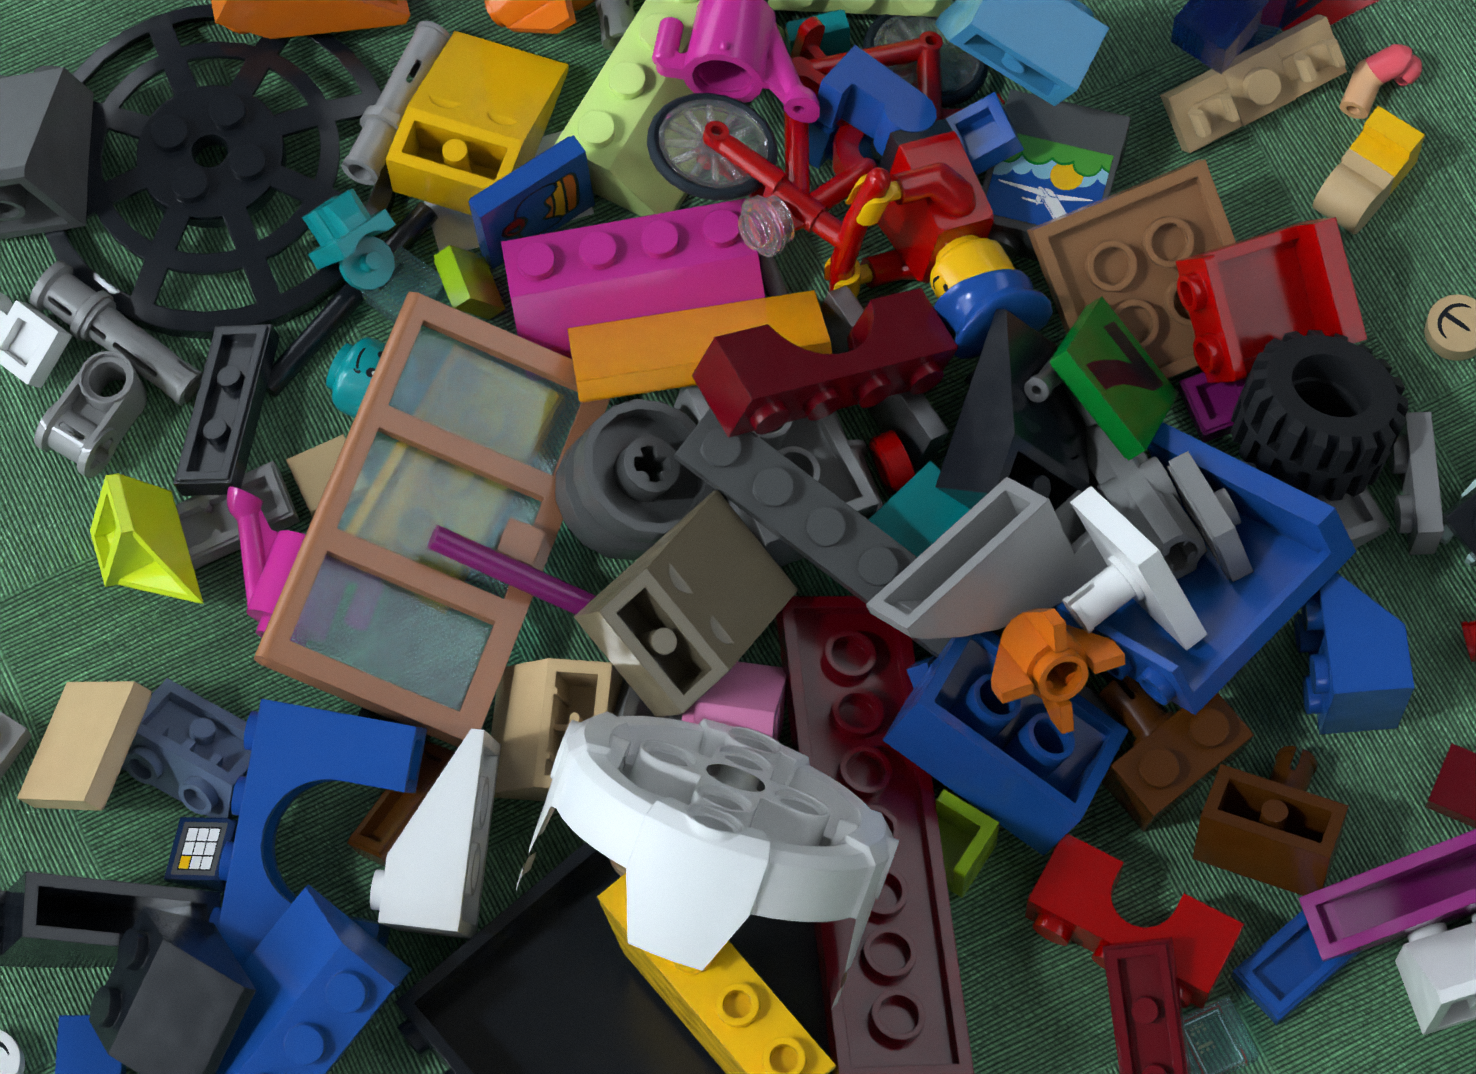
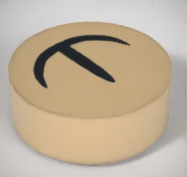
M1459 294L1449 295L1441 298L1432 306L1425 323L1424 333L1428 345L1436 354L1454 361L1466 360L1476 355V300L1474 298Z

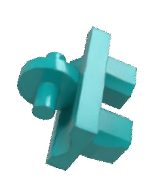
M351 188L339 196L336 195L302 217L320 244L319 247L308 254L318 270L339 262V269L343 279L351 287L363 291H371L384 286L391 278L395 269L391 248L383 240L374 237L396 225L386 209L370 215L354 189Z

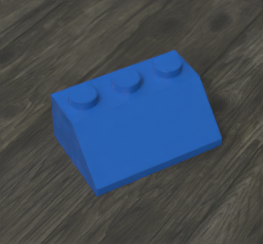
M992 631L965 637H953L910 693L883 741L981 812L998 821L999 825L1044 856L1082 820L1129 730L1079 694L1069 699L1073 707L1074 731L1061 734L1053 724L1042 699L1034 694L1002 704L992 691L991 676L1001 638Z
M308 884L242 965V969L255 987L256 992L216 1074H328L412 969Z

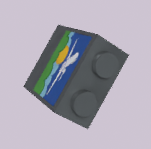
M1010 89L1005 110L1024 150L987 170L982 189L993 210L994 222L988 239L996 240L1005 250L1009 259L1019 256L1038 261L1027 230L1110 196L1118 166L1122 165L1127 147L1131 117L1064 101L1053 106L1037 95Z

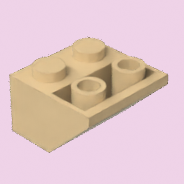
M546 658L505 667L496 691L491 736L501 744L494 798L546 800L552 782L550 776L553 764L571 720L582 722L607 711L614 715L623 677L611 662Z

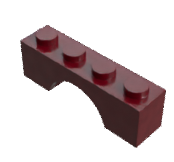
M922 288L871 299L847 336L848 352L822 354L806 350L791 343L766 324L714 337L694 370L692 377L728 438L752 431L762 435L778 429L787 422L808 418L810 421L821 420L838 409L859 404L862 408L871 407L880 403L888 396L908 391L913 395L922 394L935 387L943 379V370L958 350V346Z

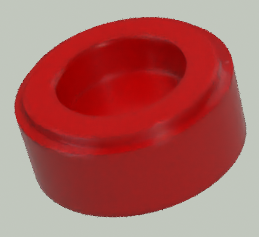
M893 430L870 439L869 450L878 475L887 491L891 495H895L915 476L909 456L901 440Z

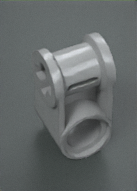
M101 351L90 356L83 363L80 371L59 400L46 411L40 420L34 437L35 446L45 452L57 451L76 463L78 472L87 478H92L99 474L109 463L117 445L147 404V391L131 362L124 355L114 351ZM114 380L126 381L123 389L111 397L100 396L103 388L109 382Z

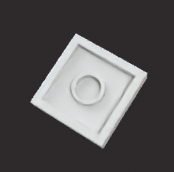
M1092 486L1070 501L1108 566L1073 594L1067 595L1062 599L1071 616L1088 634L1094 630V627L1133 598L1186 651L1208 635L1160 550Z

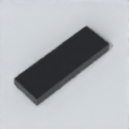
M272 324L215 326L173 483L182 496L227 495L228 487L241 489L280 338Z

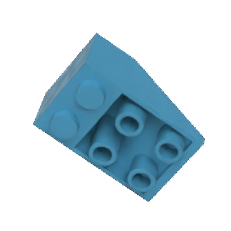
M956 0L939 15L935 23L949 42L1053 106H1056L1078 90L1110 28L1095 19L1091 9L1077 0Z

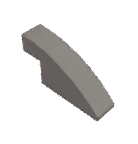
M1006 477L866 604L869 612L911 638L936 639L965 637L1006 627L1013 618L1022 612L1034 608H1052L1063 602V598L1073 594L1108 567L1070 503L1082 491L1077 490L1054 511L1048 498Z

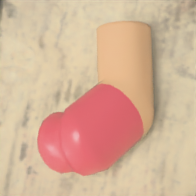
M1392 44L1361 60L1356 65L1339 106L1341 111L1355 119L1367 118L1380 86L1392 79L1400 86L1414 83L1422 72L1421 59L1412 54V48L1409 46Z

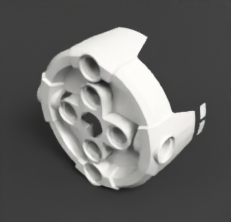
M608 711L582 722L571 720L553 764L550 776L552 782L529 847V853L536 838L544 832L556 808L562 819L580 838L626 868L628 943L651 954L703 971L750 915L799 922H829L850 917L856 919L846 969L840 983V990L837 992L832 1006L833 1009L840 998L847 978V970L852 965L875 899L879 898L899 840L893 837L882 813L871 810L849 789L810 766L808 756L786 747L774 738L753 729L733 727L708 719H703L699 724L650 716L617 717ZM536 852L528 857L523 873L521 871L517 887L520 878L531 870Z

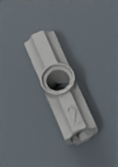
M1098 424L1085 427L1088 471L1097 485L1099 494L1116 510L1120 511L1135 528L1160 550L1176 579L1196 570L1199 559L1207 552L1204 540L1181 507L1178 493L1158 458L1154 456L1148 459L1145 453L1142 452L1128 461Z

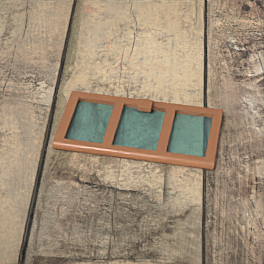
M408 292L257 648L254 660L262 666L384 717L391 718L405 725L426 728L427 735L459 747L471 728L481 729L533 595L428 549L430 537L436 526L440 525L543 572L563 521L555 500L557 469L565 451L605 413L610 398L584 403L582 401L579 402L572 359L417 292Z

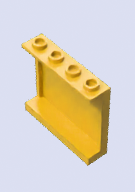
M626 873L597 896L623 953L726 1074H829L836 1068L835 1063L729 940L703 971L651 954L628 943Z

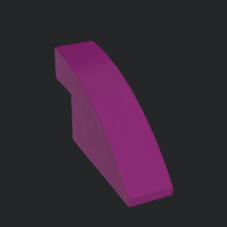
M1476 829L1299 897L1298 899L1322 961L1332 960L1406 937L1413 931L1431 924L1448 923L1476 913Z

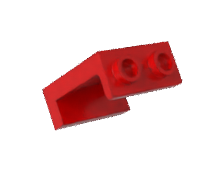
M1336 217L1303 221L1175 261L1179 273L1177 280L1178 296L1184 308L1189 311L1195 334L1193 342L1194 357L1199 368L1205 373L1207 383L1235 382L1245 379L1247 373H1250L1259 352H1263L1265 345L1274 338L1282 341L1285 333L1297 331L1306 336L1308 330H1322L1325 336L1334 337L1335 333L1348 337V342L1353 344L1367 340Z

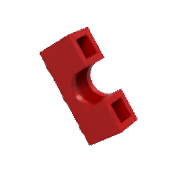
M1067 833L1058 842L1027 900L1025 917L1034 922L1032 928L1045 939L1058 945L1067 946L1069 941H1072L1093 952L1092 960L1104 969L1105 963L1102 947L1105 944L1172 937L1182 1008H1187L1189 1003H1192L1203 1009L1240 938L1244 923L1185 893L1173 914L1165 922L1157 926L1138 927L1126 922L1116 912L1111 898L1120 881L1124 862Z

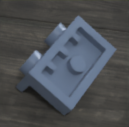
M166 678L151 694L152 697L122 765V769L129 772L137 781L150 784L183 802L188 809L197 814L206 815L209 818L232 819L234 815L231 811V802L234 787L239 776H247L251 755L250 750L244 749V732L247 722Z

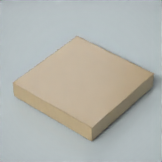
M135 681L67 682L17 799L34 808L102 811L106 806L150 702L152 691Z

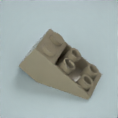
M716 490L709 494L581 609L574 618L655 717L679 715L689 709L731 670L798 589L721 493Z

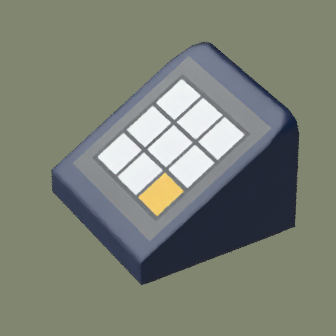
M180 817L164 880L166 882L224 893L227 881L220 880L219 878L220 859L226 842H234L238 820Z

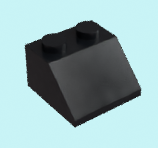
M143 906L133 928L127 930L120 941L117 955L118 960L106 985L100 987L93 997L89 1021L108 1055L139 1074H216L256 989L214 923Z

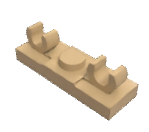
M1317 14L1160 95L1181 150L1192 153L1346 73V61L1338 40L1334 38L1327 17Z

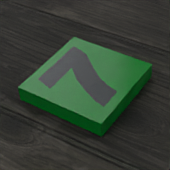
M1102 296L1084 308L1050 359V365L1128 461L1146 451L1179 395Z

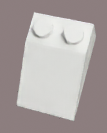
M470 729L388 852L385 870H375L371 885L370 907L372 910H379L378 923L398 931L470 939L477 933L501 744L485 730Z

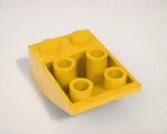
M454 31L407 105L386 156V164L393 192L472 215L468 202L471 197L535 158L568 74L569 65Z

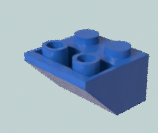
M1336 572L1301 607L1302 614H1295L1294 617L1298 653L1308 652L1310 675H1304L1302 681L1305 711L1307 714H1317L1319 735L1395 729L1400 723L1415 688L1406 626L1402 621Z

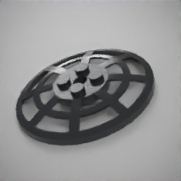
M212 4L189 6L160 14L124 30L97 49L72 74L86 85L105 64L129 47L151 37L158 53L157 57L145 62L127 75L108 95L104 103L93 101L86 220L97 214L102 225L120 245L134 256L144 260L132 295L113 287L90 269L71 246L65 234L70 229L44 233L57 260H64L72 266L73 275L95 292L104 290L110 294L116 303V310L136 326L173 337L212 339L215 326L272 324L273 327L280 326L314 309L341 289L346 283L340 272L339 262L321 268L301 284L280 294L267 260L279 255L306 233L309 228L302 219L303 216L330 198L342 194L333 189L337 180L340 162L339 133L336 123L360 119L365 109L370 105H375L382 93L370 71L347 46L329 33L305 35V37L317 42L339 60L354 77L362 92L361 94L326 100L322 91L304 71L289 60L279 56L292 37L277 39L261 37L256 46L218 41L181 47L174 28L196 22L215 21ZM216 58L245 61L230 87L223 85L197 87L188 65L189 62ZM270 70L293 85L308 105L273 115L270 109L254 95ZM163 72L166 73L174 96L160 105L151 116L122 108L123 104L138 88L156 75ZM318 128L321 153L315 180L286 168L287 152L283 138ZM109 130L139 139L137 145L138 167L104 182L102 157ZM217 145L228 150L225 160L217 166L203 167L196 163V158L200 151L208 146ZM386 163L380 172L379 179L374 184L367 206L364 205L370 215L384 209L390 215L394 205L396 192L392 190ZM146 190L153 203L165 213L153 241L144 238L130 227L113 205ZM277 191L303 202L285 224L260 240L258 239L250 217L260 211ZM188 225L199 228L227 226L235 249L231 251L208 254L177 251ZM383 233L378 234V235H376V236H374V237H377V238L380 239V237L382 236ZM244 269L257 302L237 309L207 312L177 310L155 305L168 270L184 274L213 275L232 273Z

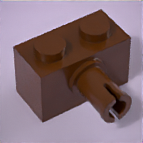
M1127 675L1122 680L1110 682L1098 695L1136 737V740L1133 742L1134 747L1111 764L1101 783L1143 832L1217 774L1220 764L1228 765L1238 757L1254 736L1252 731L1219 693L1196 715L1184 708H1181L1176 713L1173 710L1166 713L1147 694L1139 682Z
M1284 746L1278 750L1275 757L1276 762L1269 779L1220 764L1200 817L1192 859L1302 896L1325 887L1338 850L1349 805L1307 792L1312 776L1317 770L1318 761L1313 754L1303 749L1296 770H1292L1293 765L1291 763L1297 749L1296 746Z

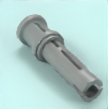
M64 260L52 264L38 279L29 298L30 304L39 311L48 309L70 325L71 335L80 341L85 340L89 342L94 340L108 351L124 355L138 374L160 388L180 406L184 402H189L197 393L203 372L194 368L188 362L186 363L142 328L125 318L123 314L116 310V303L110 294L104 290L95 292L73 275V267Z

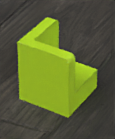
M942 790L935 803L948 890L963 898L997 845L999 822L948 791Z

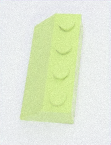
M645 0L555 142L556 145L568 136L574 135L586 151L593 193L641 217L676 211L688 195V193L670 184L657 171L650 159L647 135L653 117L664 105L676 98L694 94L683 79L664 77L657 72L652 55L660 21L666 17H673L682 22L684 29L678 52H687L700 0ZM776 23L781 37L784 39V30ZM704 105L689 107L672 115L664 124L660 135L662 154L668 164L679 175L695 183L702 172V169L696 163V158L700 147L706 145L702 139L706 124L710 121H720L729 128L737 113L722 107Z

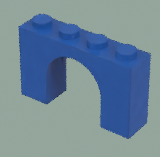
M261 699L259 712L251 711L244 732V749L251 751L247 776L238 777L231 802L232 814L239 816L234 842H226L219 865L220 880L227 881L222 907H214L209 922L215 924L241 967L297 898L283 880L275 855V840L278 826L290 804L310 788L333 781H344L399 792L416 793L427 734L426 728ZM347 915L387 948L390 927L375 920Z

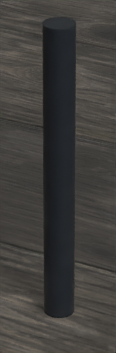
M419 202L384 241L391 248L395 266L438 219L437 214L423 202ZM346 283L273 363L266 392L276 398L373 290H358Z

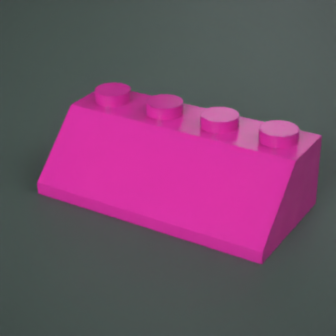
M747 198L501 241L518 336L572 359L567 328L765 298L758 249ZM524 369L526 380L532 383L548 380Z

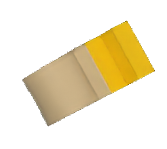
M1378 105L1364 123L1360 135L1341 158V163L1334 168L1323 183L1314 199L1312 208L1327 218L1336 217L1338 225L1352 234H1357L1417 163L1425 134Z

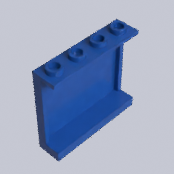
M1162 422L1147 447L1151 457L1155 456L1158 458L1175 487L1167 468L1169 466L1168 461L1189 451L1213 492L1222 488L1226 489L1241 519V523L1236 525L1235 528L1253 572L1232 582L1231 578L1227 579L1204 541L1207 552L1199 559L1196 570L1176 579L1208 634L1187 651L1133 598L1094 627L1091 633L1114 640L1125 653L1126 665L1107 670L1112 676L1122 680L1127 675L1139 682L1147 694L1158 703L1167 705L1172 701L1196 715L1352 557L1356 549L1335 507ZM1181 501V505H1182L1181 507L1183 508V510L1186 512V514H1187L1188 517L1190 518L1189 514L1187 513V511H1186V509L1184 508L1183 503H1182V501ZM1063 602L1052 607L1056 609L1067 625L1084 630L1071 616Z

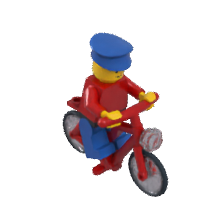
M880 15L869 26L863 39V49L854 45L848 52L826 56L820 49L825 26L818 17H810L800 25L790 57L802 85L810 88L816 94L820 104V115L815 122L804 123L792 119L784 111L785 172L776 166L778 147L774 133L768 123L754 109L739 100L713 93H695L674 99L656 113L648 128L647 147L650 159L657 171L673 186L698 198L718 201L734 200L748 195L750 198L745 199L743 202L741 215L738 218L739 233L744 243L750 249L757 250L767 258L780 254L785 248V244L793 240L795 231L802 228L809 233L814 232L834 246V250L824 267V279L829 281L828 292L846 285L854 296L857 297L860 292V285L865 283L869 288H874L900 280L930 282L931 288L938 298L933 307L957 344L958 350L954 355L959 359L974 358L981 355L996 309L1009 311L1037 332L1048 324L1053 313L1051 301L1042 292L1033 289L1031 279L1026 274L1014 268L1005 250L996 240L988 239L994 222L993 210L959 137L946 120L947 117L962 109H943L944 107L963 103L973 97L984 85L988 74V65L949 42L935 25L938 17ZM997 94L1002 104L1005 105L1003 98ZM828 159L832 160L835 176L810 193L809 164L819 169ZM847 198L845 203L847 205L851 204L842 222L828 211ZM877 223L895 249L863 258L860 265L857 258L867 228Z

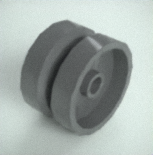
M635 399L612 406L565 451L556 472L555 500L565 525L584 546L607 558L636 560L715 490L673 458L674 454L696 427V424L688 415L664 402Z

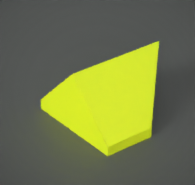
M119 473L106 475L90 528L105 587L120 585L204 604L172 491Z

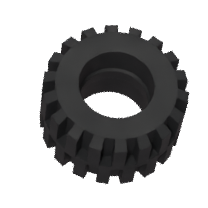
M1308 330L1306 336L1297 331L1285 333L1282 341L1274 338L1268 342L1263 352H1259L1232 413L1231 421L1234 422L1231 433L1233 441L1241 444L1238 452L1245 462L1254 463L1256 469L1315 498H1318L1319 495H1324L1329 501L1342 500L1345 493L1354 497L1363 493L1367 484L1372 486L1378 479L1406 422L1405 415L1408 411V399L1402 396L1405 387L1400 378L1390 375L1392 367L1386 360L1376 359L1371 355L1373 350L1362 343L1357 346L1348 342V337L1335 333L1334 337L1325 336L1322 330Z

